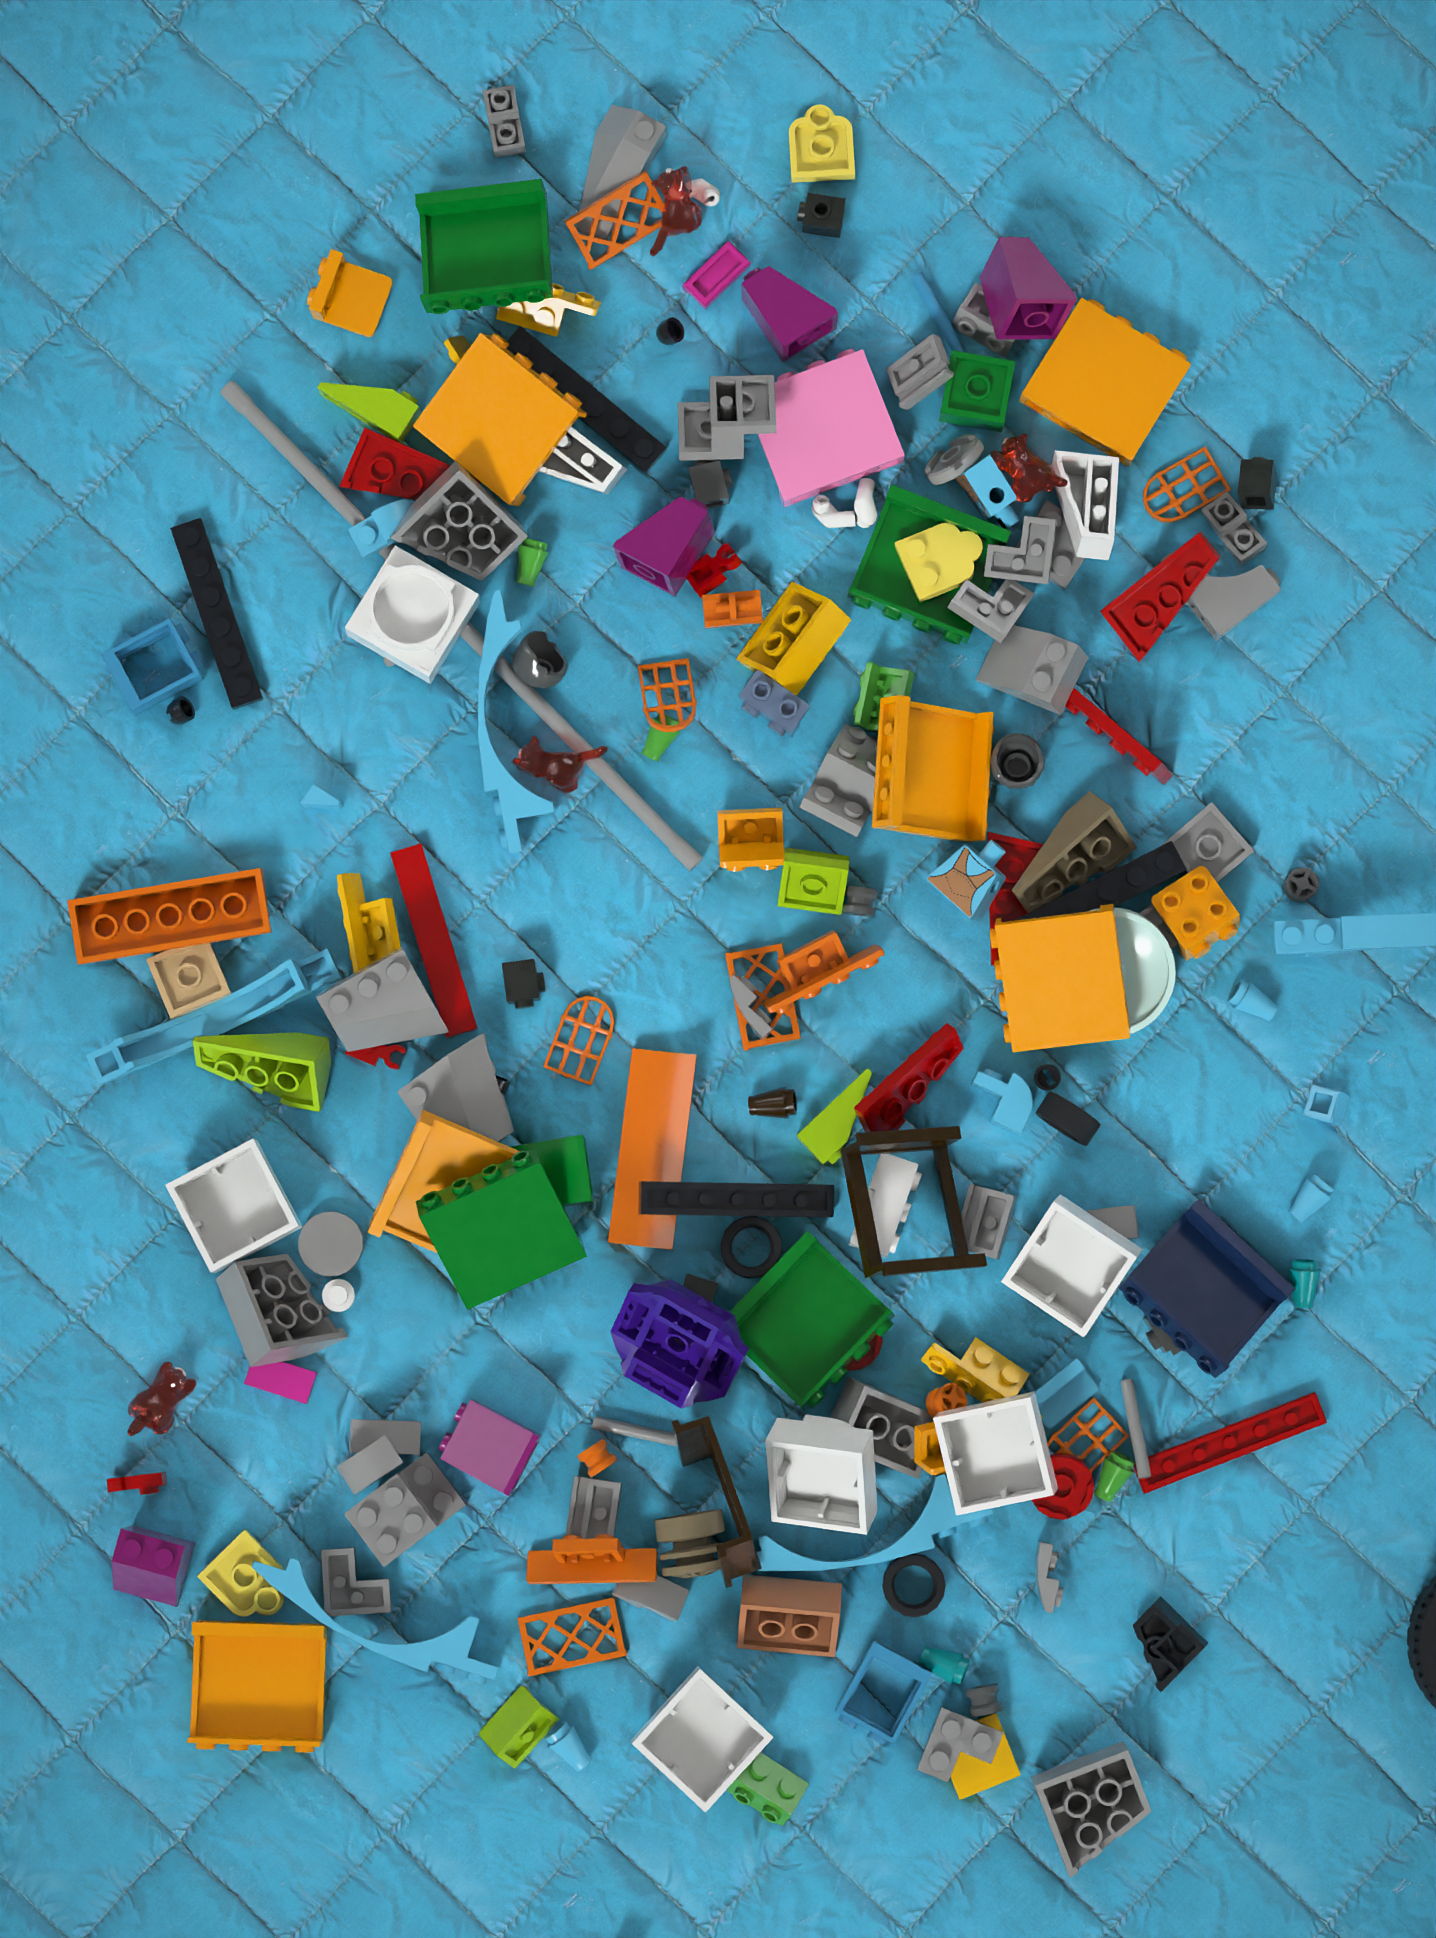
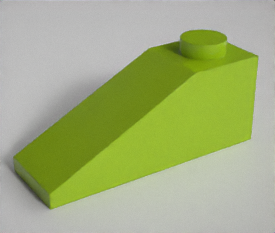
M320 382L317 386L322 397L401 444L421 415L420 407L417 405L418 400L403 390L399 394L393 389Z
M868 1068L796 1135V1138L822 1165L827 1161L833 1165L841 1158L840 1150L847 1143L857 1116L854 1107L863 1098L872 1074Z

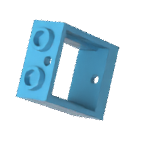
M170 618L101 654L135 716L204 680L200 673L205 668L196 651L190 654L185 645L190 640L181 623L175 626ZM171 635L190 673L141 699L121 661Z
M873 1639L835 1708V1711L841 1714L838 1720L853 1729H856L858 1724L868 1729L869 1733L867 1736L882 1745H885L887 1741L895 1744L932 1672ZM874 1657L916 1679L890 1730L848 1707Z

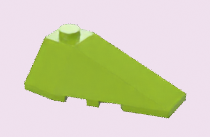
M294 1032L195 1036L192 1040L196 1066L230 1081L236 1080V1078L253 1085L252 1090L262 1094L263 1091L274 1094L281 1098L280 1103L289 1107L317 1112L322 1110L331 1067L328 1037Z

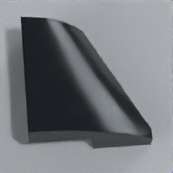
M1161 1596L1133 1624L1137 1638L1143 1643V1654L1146 1662L1151 1663L1157 1679L1155 1685L1160 1692L1208 1644Z

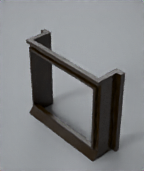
M959 1126L857 1133L855 1135L856 1142L840 1150L865 1278L883 1275L884 1277L984 1268L987 1266L985 1253H968L947 1149L948 1145L962 1139ZM933 1150L954 1256L882 1263L861 1156Z
M709 1416L680 1425L678 1420L672 1421L677 1450L683 1467L708 1458L712 1459L739 1534L738 1538L716 1545L725 1587H731V1579L762 1569L753 1544L751 1531Z

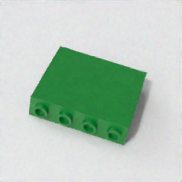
M542 179L415 194V206L420 216L423 294L420 295V300L426 313L445 314L449 310L457 309L473 311L482 306L496 305L506 307L515 302L539 303L544 299L553 298L547 192Z
M891 484L853 583L848 590L847 597L852 598V603L858 607L870 609L872 606L883 610L882 615L891 620L900 621V618L911 621L913 622L912 627L919 631L930 633V630L939 632L943 634L942 639L956 645H960L961 641L968 643L974 625L947 608L961 586L919 603L896 551L894 542L941 523H950L956 526L960 532L971 531L977 534L982 541L983 550L981 556L974 561V575L970 582L987 593L993 580L992 577H984L988 544L1006 546L1011 531Z
M537 1148L529 1151H520L505 1162L491 1164L476 1175L457 1179L451 1186L440 1191L428 1192L420 1200L416 1201L418 1216L467 1310L587 1257L583 1240L579 1232L575 1231L540 1161Z
M808 1231L730 1311V1313L735 1315L742 1341L749 1348L746 1355L803 1410L808 1406L813 1409L825 1397L824 1389L831 1382L836 1385L848 1373L846 1366L854 1358L859 1361L871 1349L868 1343L876 1335L879 1337L885 1335L894 1323L891 1319L895 1316L890 1309L875 1297Z

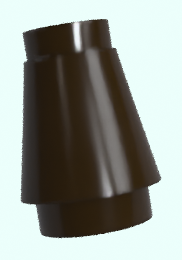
M785 1086L755 1096H749L748 1107L750 1116L757 1115L789 1119V1115H796L797 1099L795 1090L787 1089Z

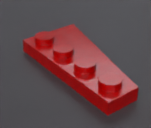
M364 427L339 487L417 500L451 465ZM471 475L478 483H482L473 475Z
M1202 532L1192 537L1100 610L1139 662L1144 659L1221 558Z
M1073 688L1065 708L1075 716L1078 712L1083 714L1088 719L1085 724L1098 736L1103 732L1111 739L1108 744L1122 756L1125 753L1135 760L1132 764L1145 776L1151 774L1160 783L1165 785L1172 775L1164 764L1078 690Z
M987 832V843L993 840L1006 851L995 864V867L1006 876V879L989 906L990 929H995L997 918H1001L1002 922L1014 921L1028 914L1012 889L1043 844ZM990 940L991 966L994 967V961L999 960L998 948L992 949Z
M946 1023L941 1029L932 1034L919 1049L909 1055L896 1070L886 1076L873 1091L863 1097L854 1107L864 1132L891 1131L893 1128L895 1130L900 1129L906 1121L903 1115L913 1103L920 1104L926 1096L927 1085L931 1080L938 1081L964 1049L954 1027Z

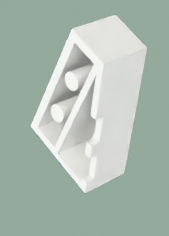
M571 427L538 472L609 495L627 471V468Z
M1055 450L1050 473L1076 557L1109 560L1115 536L1119 457Z
M880 1154L868 1187L880 1254L883 1258H886L889 1252L895 1253L900 1239V1235L896 1234L899 1221L905 1223L911 1204L906 1203L910 1190L916 1192L922 1173L917 1172L919 1164L891 1154ZM854 1227L848 1245L859 1249L856 1229Z

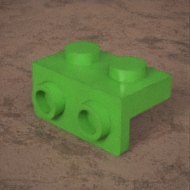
M867 662L866 668L860 677L861 691L859 701L855 704L853 710L854 724L865 731L878 733L880 698L896 695L910 697L914 673L910 670L880 667L873 662Z
M760 1752L728 1787L727 1791L733 1794V1797L739 1803L750 1805L759 1811L767 1821L783 1826L793 1814L809 1783Z

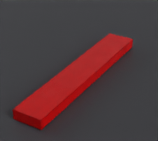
M420 843L390 852L437 1009L449 1031L445 1033L446 1038L477 1030L476 1020L423 846Z
M1312 1392L1148 1456L1151 1477L1138 1479L1136 1463L1133 1469L1141 1490L1145 1494L1328 1422L1316 1392Z

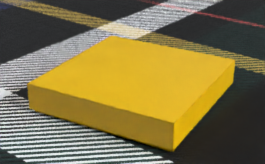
M996 1713L975 1720L1003 1732L992 1763H987L961 1751L950 1776L959 1800L1021 1775Z

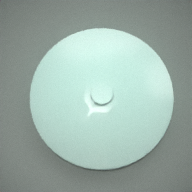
M1114 908L1131 1034L1149 1025L1166 1007L1175 984V962L1166 938L1156 925L1136 912Z

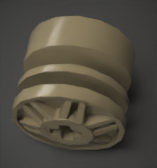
M722 1509L681 1514L654 1520L657 1542L673 1543L672 1550L660 1554V1560L675 1559L676 1562L675 1565L662 1567L663 1576L691 1578L713 1574L720 1570L719 1560L714 1558V1552H717L716 1545L721 1543H712L711 1536L725 1531Z

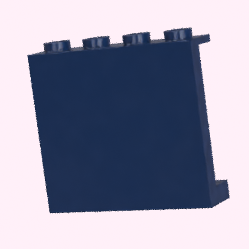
M1199 1199L1180 1216L1118 1287L1130 1304L1138 1306L1155 1327L1164 1330L1172 1338L1177 1348L1187 1352L1197 1361V1365L1203 1372L1211 1374L1214 1378L1230 1367L1229 1364L1276 1308L1289 1298L1296 1289Z

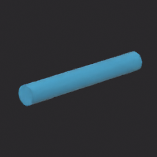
M919 272L912 276L911 279L951 351L967 353L924 274Z

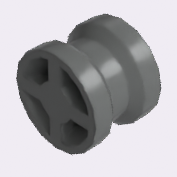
M1304 867L1297 868L1289 873L1283 884L1286 896L1298 903L1305 902L1313 897L1319 887L1316 874Z
M846 886L845 893L848 896V901L843 907V913L861 917H874L873 900L877 898L878 890L860 886Z
M997 1683L966 1689V1695L971 1699L972 1704L969 1709L970 1716L988 1715L1003 1710L1002 1704L997 1700L996 1694L999 1691Z

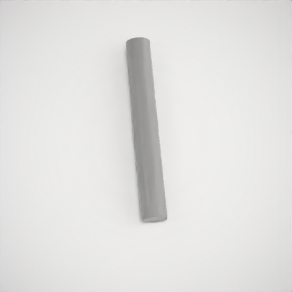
M1126 1379L1120 1381L1138 1479L1151 1477L1134 1381L1133 1379Z
M594 1416L592 1429L677 1447L673 1432Z

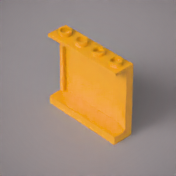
M1081 297L1021 393L1019 402L1108 456L1119 457V462L1129 467L1183 377L1187 374L1191 363L1187 361V356L1181 351L1174 348L1168 350L1160 345V340L1148 332L1142 334L1133 329V324L1126 318L1119 315L1114 317L1105 312V307L1094 299L1087 301Z
M480 333L416 420L413 427L453 460L457 461L464 469L507 504L520 506L526 498L523 491L577 418H585L587 413L580 408L582 402L569 392H566L564 395L555 388L558 383L544 372L539 375L531 369L533 362L519 352L516 356L507 349L509 343L496 333L492 335Z
M903 695L880 698L872 828L964 843L985 841L988 826L987 807L990 795L989 777L992 735L994 732V712L973 713L910 701L909 696Z
M1113 904L1100 905V910L1007 922H1002L1001 918L996 919L995 929H990V940L992 949L998 948L999 960L994 961L996 980H1002L1004 992H999V1003L1001 1012L1007 1011L1008 1023L1003 1024L1005 1043H1011L1012 1052L1130 1038V1022Z
M422 1110L373 1213L368 1233L380 1238L384 1230L437 1253L418 1216L416 1201L420 1200L428 1192L440 1191L451 1186L457 1179L476 1175L491 1164L505 1162L520 1151L426 1110Z
M193 1621L191 1635H194L190 1736L187 1738V1743H196V1749L205 1750L215 1749L216 1744H229V1750L239 1751L249 1750V1745H262V1751H282V1746H295V1752H315V1747H320L323 1744L328 1626L317 1623Z

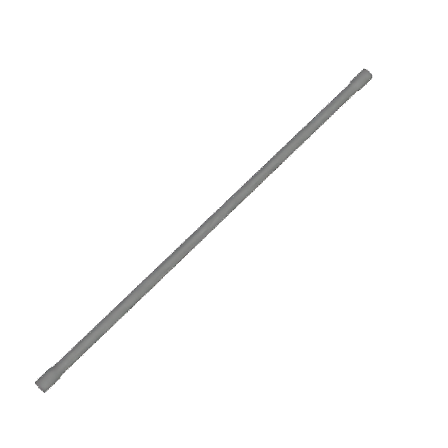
M234 380L228 382L222 388L220 394L238 413L244 415L352 526L367 519L255 405L253 399ZM391 544L378 553L386 560L394 545ZM468 622L460 636L482 658L484 637ZM501 655L494 671L646 824L689 872L702 861L703 857L683 837H680L531 685L523 682L514 672L512 665Z

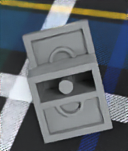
M774 375L709 376L710 402H677L679 461L744 459V434L776 433Z
M845 723L828 750L799 808L857 837L873 811L878 740L867 735L862 729L851 727Z
M426 1452L403 1471L394 1475L344 1513V1515L382 1566L385 1567L467 1504L429 1453Z

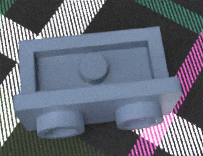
M760 670L755 671L739 694V701L743 703L741 708L754 718H757L760 714L770 721L767 726L782 737L785 733L793 737L800 727L799 722L809 709V704Z

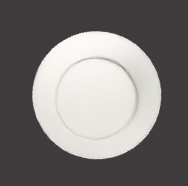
M334 1279L323 1288L322 1300L328 1309L342 1312L352 1306L355 1300V1291L349 1282L342 1279Z

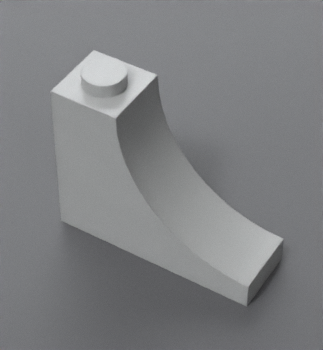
M1170 552L1169 554H1167L1164 558H1162V559L1159 561L1158 564H1160L1162 561H1164V560H1165L1167 557H1169L1172 553ZM1262 564L1255 569L1236 576L1213 577L1207 575L1186 604L1217 642L1276 597L1281 591L1279 587L1281 582L1272 569L1268 568L1266 570Z

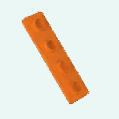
M832 930L776 959L789 989L762 1002L763 1008L769 1013L781 1014L793 1007L792 1002L802 997L810 999L822 992L821 987L831 982L838 984L847 980L850 977L849 973L860 967L863 970L874 966L879 962L878 958L885 953L882 947L874 944L848 958L837 933Z
M599 1534L591 1539H583L578 1535H566L563 1539H553L552 1550L528 1552L526 1581L528 1584L655 1582L657 1580L658 1552L655 1548L624 1549L619 1539L609 1534Z

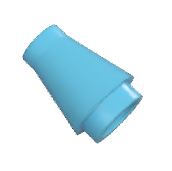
M1239 979L1233 986L1227 999L1228 1002L1233 1004L1232 1007L1234 1009L1261 1017L1267 1021L1273 1018L1278 1009V1004L1268 998L1250 980L1245 982Z
M1314 1173L1310 1179L1306 1178L1288 1212L1304 1223L1308 1217L1332 1199L1330 1195L1335 1190Z
M566 1721L560 1722L546 1734L545 1739L549 1742L547 1746L569 1763L576 1772L582 1770L592 1760L586 1752L574 1726H569Z

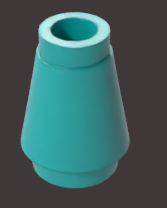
M1293 1259L1291 1267L1288 1268L1290 1284L1296 1288L1292 1293L1293 1306L1312 1308L1321 1269L1318 1268V1261Z
M925 1646L919 1660V1665L924 1666L951 1685L953 1682L961 1685L967 1673L970 1660L964 1658L963 1653Z

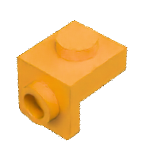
M934 1421L915 1426L914 1462L931 1475H942L946 1473Z

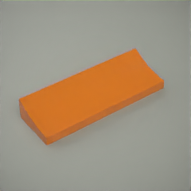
M261 868L67 900L78 965L272 933L264 870Z
M632 1048L608 1243L673 1251L677 1215H638L639 1181H682L697 1054Z

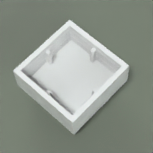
M395 545L346 624V634L431 684L480 604L479 594Z
M255 1139L241 1144L165 1185L211 1273H217L231 1266L235 1261H240L302 1228L258 1140Z
M1060 1194L1053 1201L1001 1282L1082 1337H1085L1143 1249Z
M1035 1391L938 1412L933 1418L956 1516L1052 1496L1057 1491L1058 1486Z
M805 1415L802 1421L777 1418L765 1440L771 1521L867 1535L878 1511L873 1430L855 1428L842 1420L821 1416Z
M697 1666L630 1741L706 1813L773 1739V1736Z

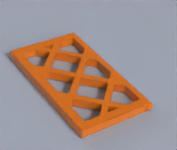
M644 171L564 222L586 260L588 268L592 270L673 220V217L665 207L648 173ZM644 181L648 188L645 200L629 196L631 189ZM614 199L621 200L616 217L601 214L603 206ZM627 201L643 205L638 222L623 219ZM649 207L659 209L663 217L651 225L644 224ZM587 216L593 217L588 235L578 233L574 224ZM599 219L614 222L610 240L594 237ZM621 224L636 228L635 235L622 243L616 242ZM592 242L608 245L606 253L593 260L589 253Z
M782 943L725 953L729 978L733 974L735 975L733 960L745 958L752 963V966L744 976L747 979L750 978L756 967L773 977L763 993L757 989L755 990L754 994L759 999L752 1007L753 1011L760 1006L763 1000L770 999L766 995L777 980L784 985L785 990L789 989L780 968L775 973L760 963L766 953L777 951L778 958L784 956ZM759 955L756 960L751 956ZM734 999L744 1051L801 1039L794 1002H792L793 1007L783 1012L790 1017L792 1034L781 1035L773 1030L783 1015L781 1013L777 1014L769 1025L772 1028L770 1034L775 1037H766L764 1040L760 1039L749 1042L746 1031L747 1021L741 1014Z
M614 1597L517 1618L528 1668L527 1675L529 1677L627 1656ZM609 1605L611 1618L605 1626L589 1616L592 1609ZM576 1613L582 1618L572 1633L555 1623L559 1616ZM542 1620L548 1625L539 1639L536 1640L528 1635L525 1623ZM585 1620L602 1630L592 1647L575 1636ZM612 1623H613L614 1632L609 1629L610 1626L612 1625ZM551 1627L568 1637L558 1654L542 1644ZM607 1633L616 1639L618 1651L602 1654L596 1648ZM572 1640L589 1651L585 1658L568 1661L562 1656ZM529 1642H531L532 1644H534V1647L532 1648V1650H531V1648H530V1643H529ZM538 1648L555 1658L551 1665L539 1668L534 1667L532 1657Z

